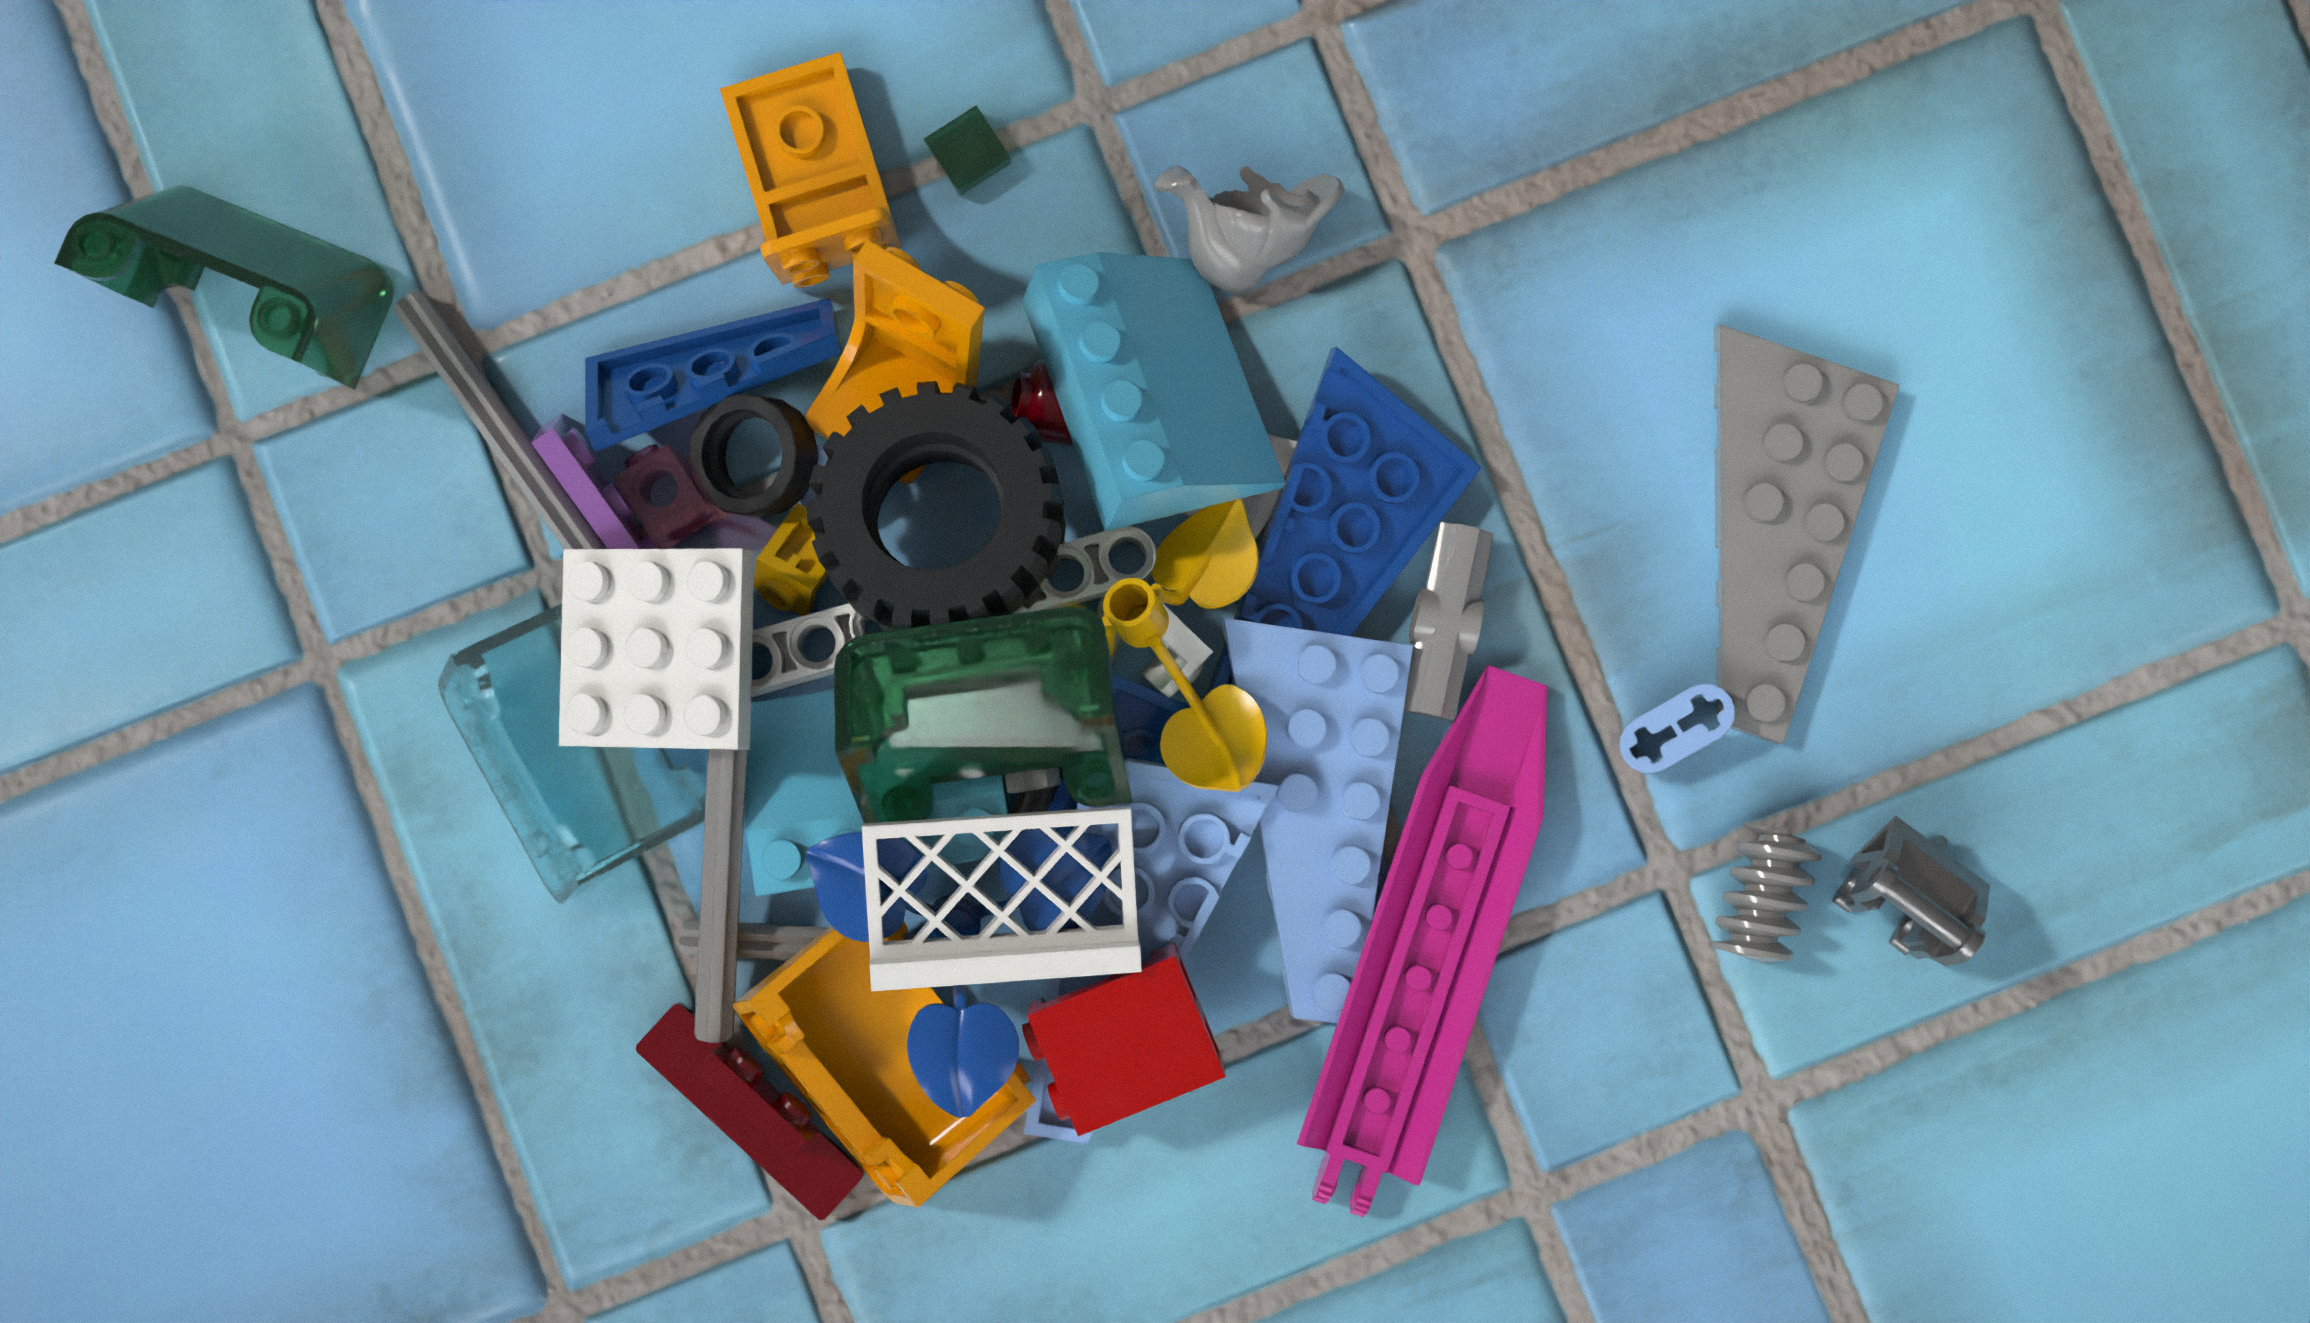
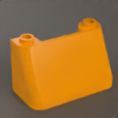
M903 921L901 927L894 934L885 938L884 941L904 940L902 936L908 932L905 922ZM831 926L750 989L732 1007L751 1035L881 1192L896 1204L919 1208L1037 1100L1025 1087L1030 1082V1078L1017 1061L1015 1069L1007 1082L971 1116L958 1118L937 1106L925 1094L912 1071L907 1053V1035L910 1024L921 1008L929 1004L944 1003L931 987L871 991L869 942L847 938Z

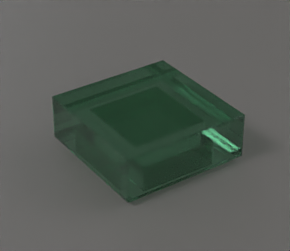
M977 105L924 138L925 145L959 196L1012 163L1011 157Z

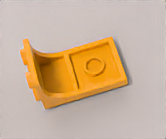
M841 52L720 88L765 237V243L760 245L764 261L782 285L792 282L793 287L803 288L827 280L830 277V270L853 263V259L867 239L885 250L887 247L902 248Z
M867 239L853 259L855 316L851 334L835 369L806 414V421L809 427L825 439H828L833 431L838 432L844 437L852 428L846 416L861 404L869 413L880 408L884 404L879 394L898 387L902 398L917 395V382L937 381L939 389L943 393H952L956 382L977 388L985 307L981 306L976 296L961 284L954 281L942 283L921 271L916 260L906 252L895 247H887L885 250ZM926 465L913 469L898 481L903 484L915 482Z

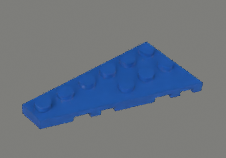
M1337 346L1330 349L1284 477L1286 484L1279 491L1258 549L1259 567L1257 576L1249 590L1241 597L1234 616L1235 620L1352 636L1482 468ZM1225 641L1207 694L1218 686L1232 685V670L1227 641Z

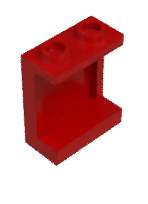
M1175 942L1152 951L1151 960L1141 964L1142 972L1115 974L1048 1002H1045L1043 997L1030 1002L1027 1013L1029 1022L1022 1024L1026 1044L1035 1061L1045 1058L1054 1082L1047 1084L1054 1110L1061 1121L1068 1118L1071 1119L1078 1137L1226 1077L1223 1056Z

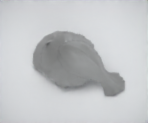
M1177 165L1161 173L1153 187L1159 192H1168L1180 197L1186 207L1188 248L1193 264L1201 277L1215 287L1237 294L1249 291L1258 285L1268 269L1289 261L1298 255L1308 244L1319 221L1337 204L1345 191L1339 178L1323 173L1302 181L1290 192H1286L1279 183L1271 184L1264 177L1253 172L1250 167L1244 166L1239 174L1241 179L1248 185L1249 191L1241 192L1236 189L1231 192L1223 191L1221 194H1215L1214 198L1206 195L1198 181L1187 169Z

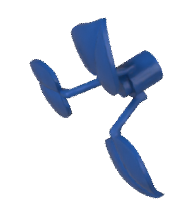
M1067 826L1053 827L1064 838L1074 829ZM1040 828L1025 829L1018 834L1006 850L1034 873L1058 847V844ZM862 832L839 834L816 843L807 850L806 860L813 878L820 909L826 920L840 934L852 940L869 942ZM1083 832L1073 844L1098 868H1101L1112 856L1111 843L1104 835ZM901 838L877 839L879 865L901 882L922 858L920 853L910 843ZM1065 852L1041 880L1069 904L1094 875L1068 852ZM1000 858L998 866L1000 883L1010 895L1014 896L1027 880ZM927 867L907 888L914 895H917L926 883ZM880 879L882 903L893 890ZM1101 882L1076 911L1088 919L1099 905L1107 886ZM1036 887L1016 907V909L1020 908L1022 920L1029 931L1046 930L1062 912L1059 907ZM951 895L937 899L932 905L929 903L925 904L936 913ZM901 896L882 916L884 939L894 934L901 927L906 909L914 914L923 916ZM961 898L943 920L962 936L979 935L981 930L980 919L994 914L982 903L972 907L967 900ZM1011 898L996 903L1003 908ZM1069 918L1060 929L1078 928L1079 925ZM937 927L929 934L931 938L947 937ZM965 985L952 986L954 1007L934 1003L924 1006L916 1013L907 1035V1053L912 1071L925 1094L944 1111L955 1117L964 1118L971 1116L1007 1082L1018 1061L1020 1047L1016 1027L1002 1009L987 1002L966 1006Z

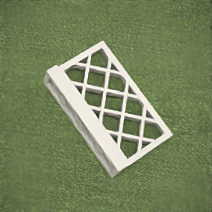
M1130 806L862 824L871 991L1142 972L1140 944L1138 941ZM1117 823L1119 848L1101 868H1098L1073 846L1074 842L1090 825ZM1075 826L1066 838L1053 828ZM1040 828L1058 844V847L1033 873L1008 852L1006 848L1023 829ZM1009 830L999 842L987 833ZM973 833L992 849L968 877H965L939 854L955 834ZM942 835L932 847L919 837ZM905 837L925 855L904 879L899 882L879 865L877 839ZM1065 852H1068L1094 875L1069 904L1041 880ZM999 856L1027 880L1003 908L975 885L977 880ZM931 861L960 884L957 890L936 913L907 889ZM1118 863H1120L1121 887L1108 876ZM880 879L893 890L882 903ZM1102 882L1122 900L1123 925L1094 926L1076 910ZM1034 887L1062 910L1046 930L1028 931L1010 915ZM967 892L995 915L979 935L962 936L943 920ZM900 896L929 920L913 939L884 941L882 916ZM1069 918L1082 927L1060 929ZM1003 922L1014 931L993 934ZM936 927L947 936L927 938Z

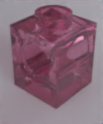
M652 444L635 452L624 462L627 470L613 478L652 541L663 548L669 549L720 517L715 506L705 500L694 483L690 466L682 453L669 444L662 448H659L657 444ZM663 477H675L678 484V493L675 500L666 507L655 508L651 501L653 485Z

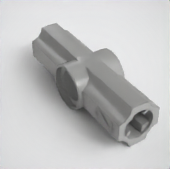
M1444 522L1438 524L1425 588L1421 587L1419 589L1411 618L1408 641L1413 644L1403 711L1450 721L1455 720L1468 656L1474 654L1481 631L1484 601L1480 600L1484 577L1488 569L1494 533L1463 524Z

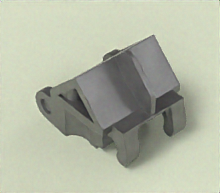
M1895 816L1852 857L1849 863L1855 866V868L1839 887L1832 902L1847 913L1851 911L1856 913L1879 910L1885 900L1889 901L1904 914L1888 943L1904 955L1910 953L1917 959L1929 958L1943 966L1966 962L1981 947L1986 936V932L1981 929V926L1986 920L1990 885L1946 853L1948 839L1943 835L1938 836L1931 842L1899 817Z

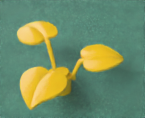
M1237 499L1208 506L1177 526L1166 536L1156 550V561L1152 571V577L1156 583L1150 586L1139 578H1125L1113 584L1104 597L1103 610L1105 615L1101 620L1086 607L1076 604L1037 615L1011 638L991 649L994 661L997 665L1034 660L1047 661L1053 666L1060 682L1061 698L1059 706L1065 707L1087 700L1102 687L1104 668L1100 659L1108 658L1114 653L1117 633L1130 646L1136 648L1150 646L1191 706V708L1182 709L1173 714L1163 728L1160 749L1166 766L1175 777L1195 788L1239 792L1249 787L1259 774L1267 752V726L1260 707L1246 691L1229 684L1216 687L1201 701L1161 640L1169 625V616L1162 603L1180 606L1190 597L1202 608L1216 609L1238 600L1252 586L1258 572L1259 552L1242 500Z

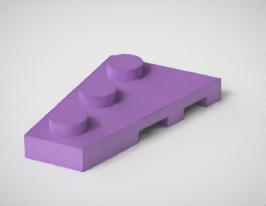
M560 414L539 429L531 442L607 549H663L653 535L650 534L646 538L642 536L631 519V516L635 514L631 503L615 482L608 484L594 463L597 461V457L581 433L576 428H571L563 414Z

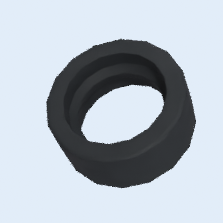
M739 393L724 398L720 403L712 405L702 413L691 433L688 461L692 479L705 500L726 513L767 517L788 511L805 497L810 488L809 481L813 467L818 463L819 452L814 431L809 427L805 417L799 410L781 399ZM753 417L764 419L773 425L779 434L782 447L781 467L774 482L765 491L755 494L743 492L735 486L729 477L725 460L727 443L735 427L744 420Z

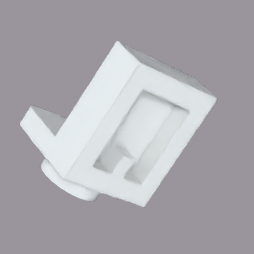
M1163 604L1169 616V625L1161 640L1191 684L1199 676L1203 668V662L1213 651ZM1157 656L1142 671V675L1166 697H1172L1179 690Z

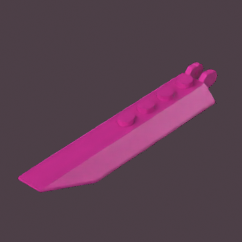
M1487 665L1420 777L1296 1143L1303 1147L1325 1150L1326 1152L1321 1161L1312 1191V1200L1325 1205L1326 1202H1329L1330 1197L1335 1193L1344 1159L1364 1165L1350 1195V1213L1361 1217L1367 1215L1382 1172H1388L1420 1186L1544 817L1547 685Z

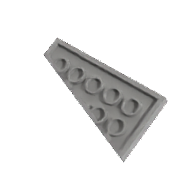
M1719 324L1714 328V351H1717V384L1714 385V409H1717L1718 448L1715 450V548H1718L1719 581L1716 582V606H1719V647L1716 648V686L1723 689L1731 697L1735 707V721L1731 729L1775 744H1784L1900 384ZM1719 699L1717 700V714L1725 709Z

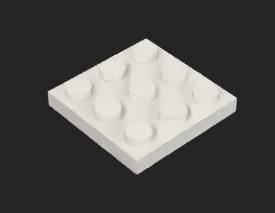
M743 548L563 549L559 746L750 750L754 550Z

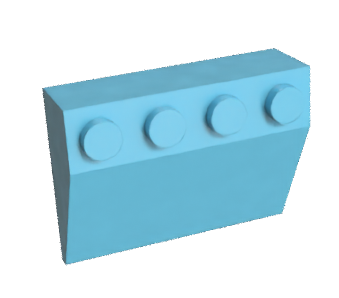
M1095 252L1036 264L1022 303L1105 532L1284 487L1286 484L1210 284L1201 277L1192 259Z
M989 665L751 703L750 750L747 753L744 814L755 896L814 887L813 878L806 860L807 850L816 843L839 834L862 832L863 823L1011 814L1010 796L1005 791L994 724L982 718L977 710L974 699L976 678L980 671L989 667ZM1009 830L987 833L999 842ZM973 833L955 834L939 854L953 865L983 860L992 849ZM942 835L919 837L932 847ZM905 837L901 838L910 843L920 853L921 857L925 855ZM933 861L927 865V869L939 867Z

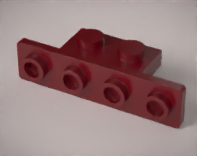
M681 1002L672 1005L636 1045V1052L818 1220H825L863 1178L864 1170L810 1121L813 1118L812 1113L798 1098L787 1091L781 1094L763 1077L765 1074L763 1067L749 1053L739 1047L733 1050L725 1041L708 1043L698 1040L694 1034L695 1014Z

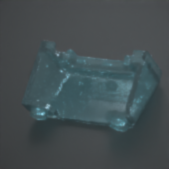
M562 604L450 654L438 680L441 698L452 721L540 879L551 896L559 904L579 896L704 825L706 775L701 770L692 772L684 764L674 767L664 748L559 746Z

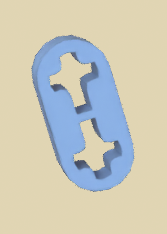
M1699 684L1690 687L1636 718L1625 727L1620 737V751L1624 761L1632 769L1641 773L1655 774L1668 769L1719 740L1730 731L1735 721V707L1732 699L1723 689L1713 684ZM1703 695L1708 702H1714L1719 699L1723 703L1725 709L1717 714L1720 726L1715 730L1709 731L1704 724H1698L1683 732L1678 724L1679 721L1690 716L1695 711L1691 701L1698 696ZM1672 726L1677 734L1675 738L1660 747L1663 758L1659 762L1653 763L1648 756L1637 759L1633 755L1632 748L1639 743L1636 732L1646 727L1651 734H1658Z

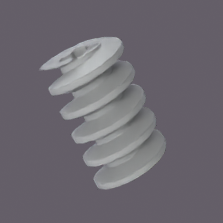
M1744 822L1743 826L1758 836L1759 839L1758 841L1739 842L1737 844L1736 850L1752 863L1751 866L1732 867L1730 869L1729 875L1744 885L1745 888L1744 891L1723 893L1722 900L1735 908L1738 913L1735 916H1718L1716 918L1715 924L1730 934L1731 937L1730 940L1711 941L1709 946L1769 964L1775 961L1792 960L1793 951L1780 943L1778 938L1800 934L1801 928L1785 917L1786 912L1805 911L1807 909L1808 903L1793 893L1792 889L1793 887L1814 885L1815 878L1801 869L1799 864L1800 862L1820 861L1822 854L1809 845L1805 839Z

